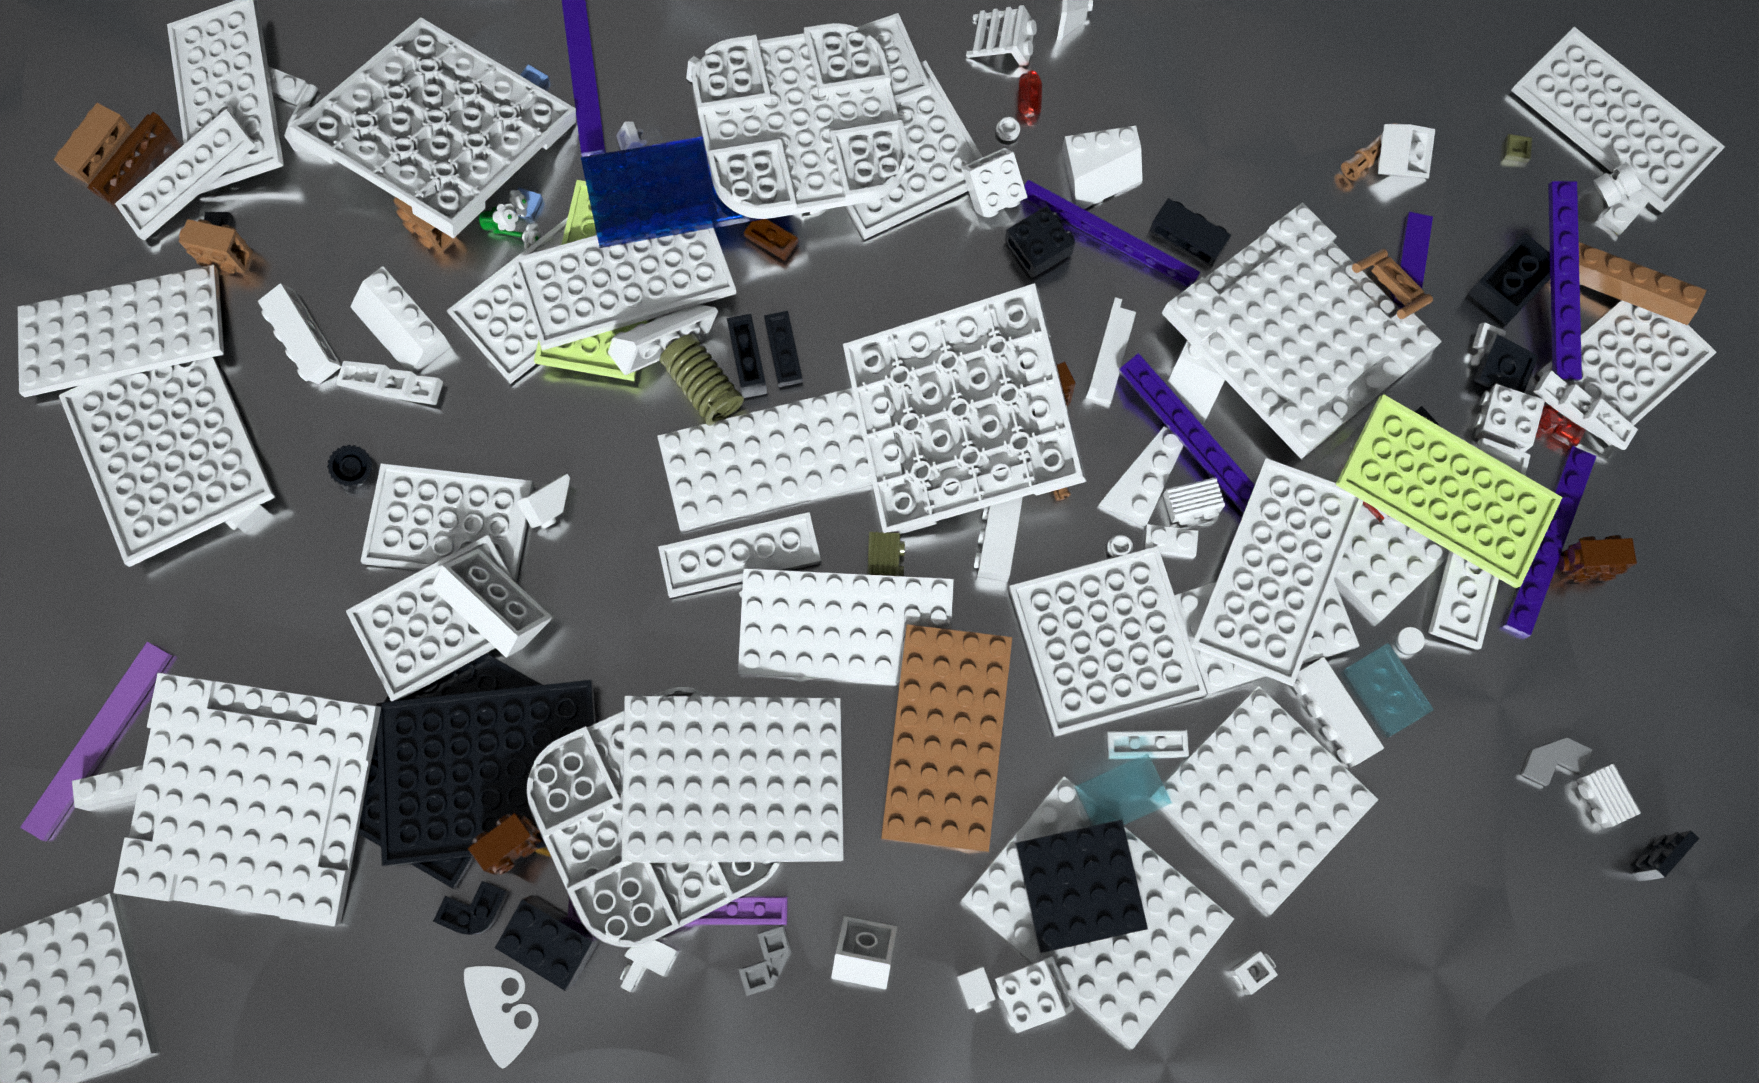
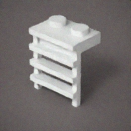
M1020 5L1019 9L1006 7L1005 11H999L997 8L989 13L982 10L980 14L973 15V20L978 21L974 48L966 53L968 58L1012 53L1019 66L1029 65L1030 55L1033 53V36L1036 34L1037 26L1024 5ZM1000 18H1004L1000 45L995 48ZM991 19L986 49H982L987 20Z

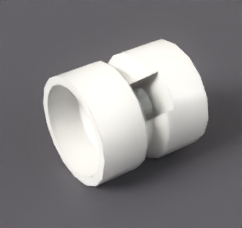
M1627 162L1614 168L1611 175L1605 173L1593 180L1599 195L1607 207L1621 201L1623 195L1630 196L1642 189L1637 176Z

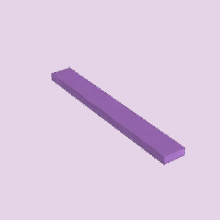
M149 642L144 645L20 828L42 841L49 839L74 802L72 781L91 777L156 681L157 673L163 671L172 655Z
M742 896L686 925H787L788 897ZM569 897L568 917L583 924Z

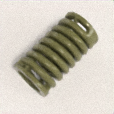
M688 334L671 343L663 351L659 360L665 366L671 378L676 381L677 386L681 388L683 394L693 404V407L698 410L699 415L705 418V423L711 426L717 421L727 419L733 415L742 405L744 397L734 388V384L729 381L728 376L723 374V370L718 367V363L712 360V355L707 352V349L700 345L699 338L695 334Z

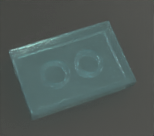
M1389 643L1343 670L1388 738L1434 710Z
M1148 754L1074 787L1092 826L1120 819L1123 820V825H1126L1172 803Z

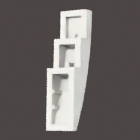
M343 361L336 384L389 398L436 405L443 381L436 377L417 376L412 371L390 369L386 365Z
M1552 370L1543 374L1533 390L1536 395L1544 399L1545 402L1571 421L1622 450L1628 447L1638 430L1602 398L1594 400L1577 384L1569 386Z

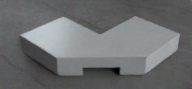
M1564 738L1529 751L1520 775L1541 785L1548 786L1557 764L1582 774L1592 749L1570 738Z
M784 925L757 933L765 960L739 968L746 996L773 988L792 952Z

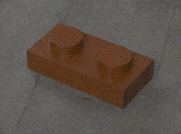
M754 218L744 231V237L784 261L798 244V237L767 219Z

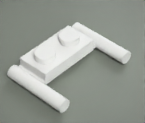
M268 66L272 94L277 98L297 105L292 114L310 105L318 91L316 86L308 85L302 79Z

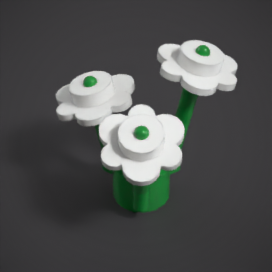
M519 190L510 191V203L505 205L499 204L497 207H492V210L481 212L479 222L484 230H493L494 234H505L522 238L524 248L527 249L540 239L538 225L535 223L528 224L524 232L513 231L516 227L515 222L518 220V215L522 217L527 215L526 208L528 203L525 196Z

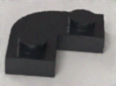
M481 881L470 906L445 896L433 922L460 934L476 935L482 933L495 922L509 892Z

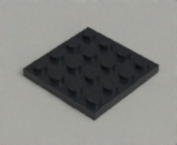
M1122 819L1015 843L1039 953L1148 929Z

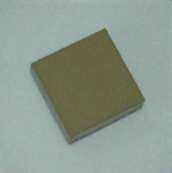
M1508 134L1505 138L1504 159L1528 163L1531 159L1532 137Z

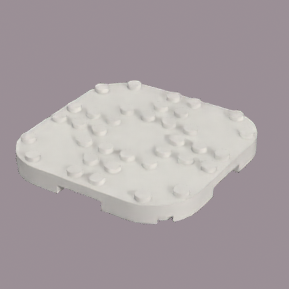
M832 23L804 27L803 34L757 40L756 35L731 38L720 41L705 51L704 57L696 62L693 70V95L714 189L725 205L741 215L757 219H767L871 202L887 196L897 188L906 172L909 146L903 122L899 119L890 85L891 77L884 52L871 35L867 37L858 32L857 27Z
M691 687L671 688L653 695L715 697L710 693L706 694ZM624 711L594 725L576 730L549 744L534 761L527 782V797L532 816L583 925L592 935L605 943L618 947H637L648 944L757 889L775 873L780 862L621 863Z

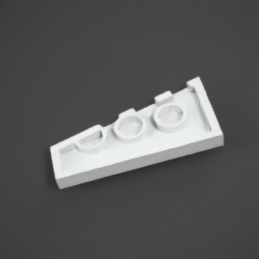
M1163 427L1104 497L1099 506L1146 527L1183 447V444L1170 429Z

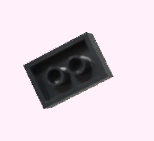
M1524 233L1476 283L1468 294L1507 325L1550 280V252L1528 234Z
M530 895L520 901L495 949L566 991L577 982L600 939L592 935L582 924L537 897Z

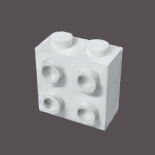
M1006 148L961 167L975 212L983 217L995 216L999 213V210L1005 207H1015L1020 204L1021 200L1027 198L1014 152Z
M1495 384L1489 391H1485L1481 397L1480 405L1483 408L1474 422V427L1477 428L1474 437L1478 439L1486 438L1526 452L1534 444L1545 400Z
M1053 956L1008 972L995 979L998 996L1004 1000L1008 1010V1021L1015 1028L1016 1033L1060 1018L1074 1010Z

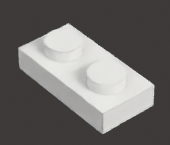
M1640 191L1630 196L1623 195L1622 200L1614 204L1600 219V222L1617 235H1620L1650 199Z
M1147 524L1143 550L1158 546L1160 554L1195 558L1198 531Z

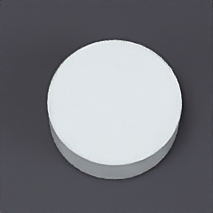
M1414 627L1404 628L1396 636V645L1405 654H1415L1424 646L1423 634Z

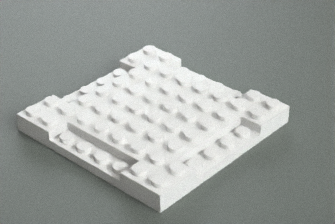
M420 17L290 126L292 139L296 143L331 164L338 161L410 205L414 215L455 238L485 209V201L541 148L547 150L576 122V108Z
M1303 202L1271 225L1266 233L1207 277L1200 278L1169 301L1162 311V314L1301 459L1417 365L1442 342L1414 313L1404 319L1398 318L1397 311L1400 308L1363 271L1359 273L1353 272L1352 265L1355 263L1333 242L1337 236Z
M1035 283L843 344L882 531L884 533H907L935 525L939 520L1030 494L1037 496L1087 482L1075 432L1072 430L1040 292Z
M157 673L147 727L151 728L130 834L129 837H124L113 893L280 916L282 919L334 927L341 924L381 706L168 673Z

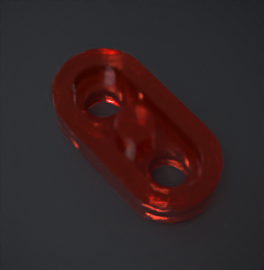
M1033 70L1022 74L1019 80L1018 108L1020 113L1027 118L1034 117L1041 112L1042 82L1039 75Z

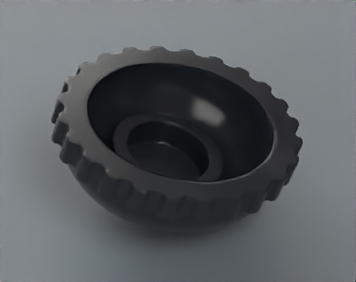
M343 445L329 456L328 473L335 483L344 485V487H353L363 484L370 477L371 467L373 466L371 463L372 459L369 457V453H366V450L361 449L360 446Z

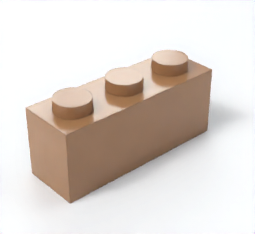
M96 103L53 160L65 172L89 184L131 127L120 114Z

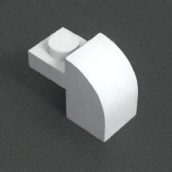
M658 941L631 947L624 956L634 962L632 966L628 964L620 977V980L623 981L621 988L634 992L646 968L663 977H667L679 951Z

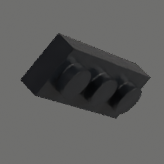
M788 311L764 315L778 387L803 383Z

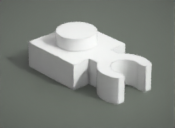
M1487 323L1479 324L1472 346L1478 349V353L1472 357L1471 365L1476 366L1480 364L1492 335L1499 334L1505 337L1506 331Z

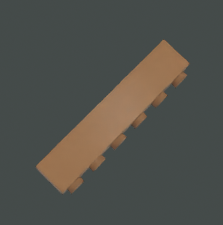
M1579 242V277L1581 285L1685 325L1690 323L1699 309L1707 290Z

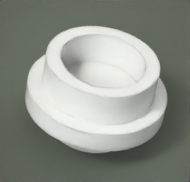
M1005 117L998 122L996 133L1000 139L1012 141L1019 136L1020 125L1014 118Z
M1115 535L1109 540L1107 551L1112 558L1130 554L1133 552V543L1125 535Z

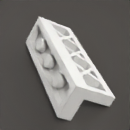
M1116 297L1109 314L1086 396L1088 399L1106 404H1111L1119 376V369L1123 362L1136 315L1134 311L1120 308L1122 299Z

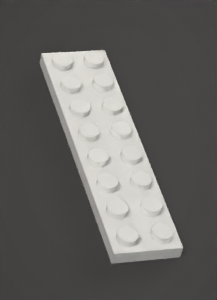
M1486 438L1478 440L1477 448L1519 473L1526 475L1530 454ZM1449 551L1428 633L1476 650L1481 649L1499 578Z

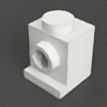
M1261 951L1255 952L1229 971L1245 995H1252L1278 975L1274 970L1276 965L1268 954L1265 953L1263 955ZM1252 966L1256 967L1258 971L1255 977H1252L1249 973V969Z

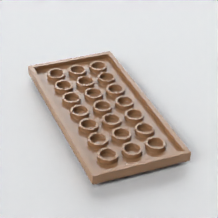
M916 625L906 626L881 839L989 852L1012 637Z

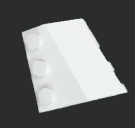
M1136 126L1064 137L1062 155L1073 204L1086 209L1092 205L1102 203L1104 199L1114 194L1118 195L1142 183L1141 144Z

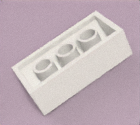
M383 266L362 282L350 307L405 371H412L414 374H417L451 348L445 336Z
M696 305L678 310L666 316L661 315L650 323H642L626 333L620 332L616 334L611 340L608 354L623 374L628 375L660 361L659 359L663 351L682 336L695 334L699 338L700 343L705 341L718 310L715 307Z
M479 548L442 565L432 585V588L506 658L523 649L552 619L549 613Z

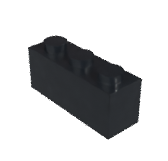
M1170 198L1166 200L1154 218L1149 230L1211 268L1231 238V234L1222 226L1214 225L1207 221L1203 215L1188 210L1181 202L1173 201Z
M751 313L726 318L742 396L747 398L767 394Z

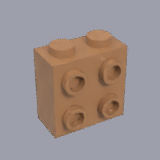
M397 197L393 200L398 208L395 212L404 221L402 222L404 227L411 234L416 232L420 236V242L427 249L432 247L439 254L457 238H452L414 215L412 207Z
M187 219L185 226L179 234V242L186 249V252L192 255L198 265L202 267L214 265L232 274L235 271L240 273L246 272L253 251L237 233L235 228L229 225L216 226L202 219L198 221Z

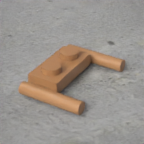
M1381 249L1352 265V270L1355 273H1359L1372 265L1374 266L1371 271L1378 280L1395 295L1397 300L1405 305V307L1397 311L1399 319L1408 317L1433 301V297L1430 294H1425L1412 278L1391 257H1388L1386 249Z

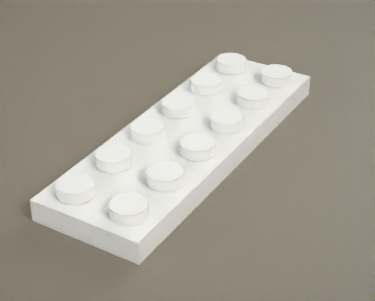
M225 109L118 200L115 205L137 236L145 241L256 145L233 114Z
M810 512L658 547L669 598L743 581L744 569L789 571L821 563Z

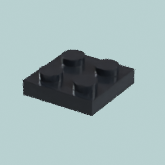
M1499 334L1492 335L1474 381L1489 389L1498 384L1524 393L1539 356Z
M1691 830L1681 833L1675 832L1671 835H1661L1653 843L1655 848L1649 854L1646 853L1636 862L1638 867L1632 874L1639 881L1665 878L1700 838Z

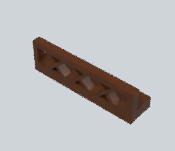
M152 112L150 115L147 114L87 188L95 195L111 203L170 131V128L155 112Z

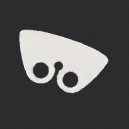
M494 966L467 967L464 971V984L477 1027L493 1060L502 1069L506 1068L521 1053L534 1035L539 1022L537 1012L528 1004H518L512 1007L508 1013L502 1011L504 1003L511 1004L518 1001L525 992V981L516 970ZM510 977L515 978L519 983L517 993L512 996L505 995L501 988L503 981ZM519 1011H527L532 1017L530 1026L525 1029H519L514 1023L515 1015Z

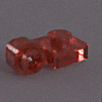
M1544 406L1538 429L1548 431L1550 428H1554L1552 437L1570 447L1578 446L1586 429L1564 415L1559 418L1560 416L1557 415L1558 411L1553 407Z

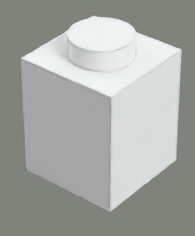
M984 967L956 977L968 1009L974 1008L977 1013L991 1007L990 1001L995 1000Z

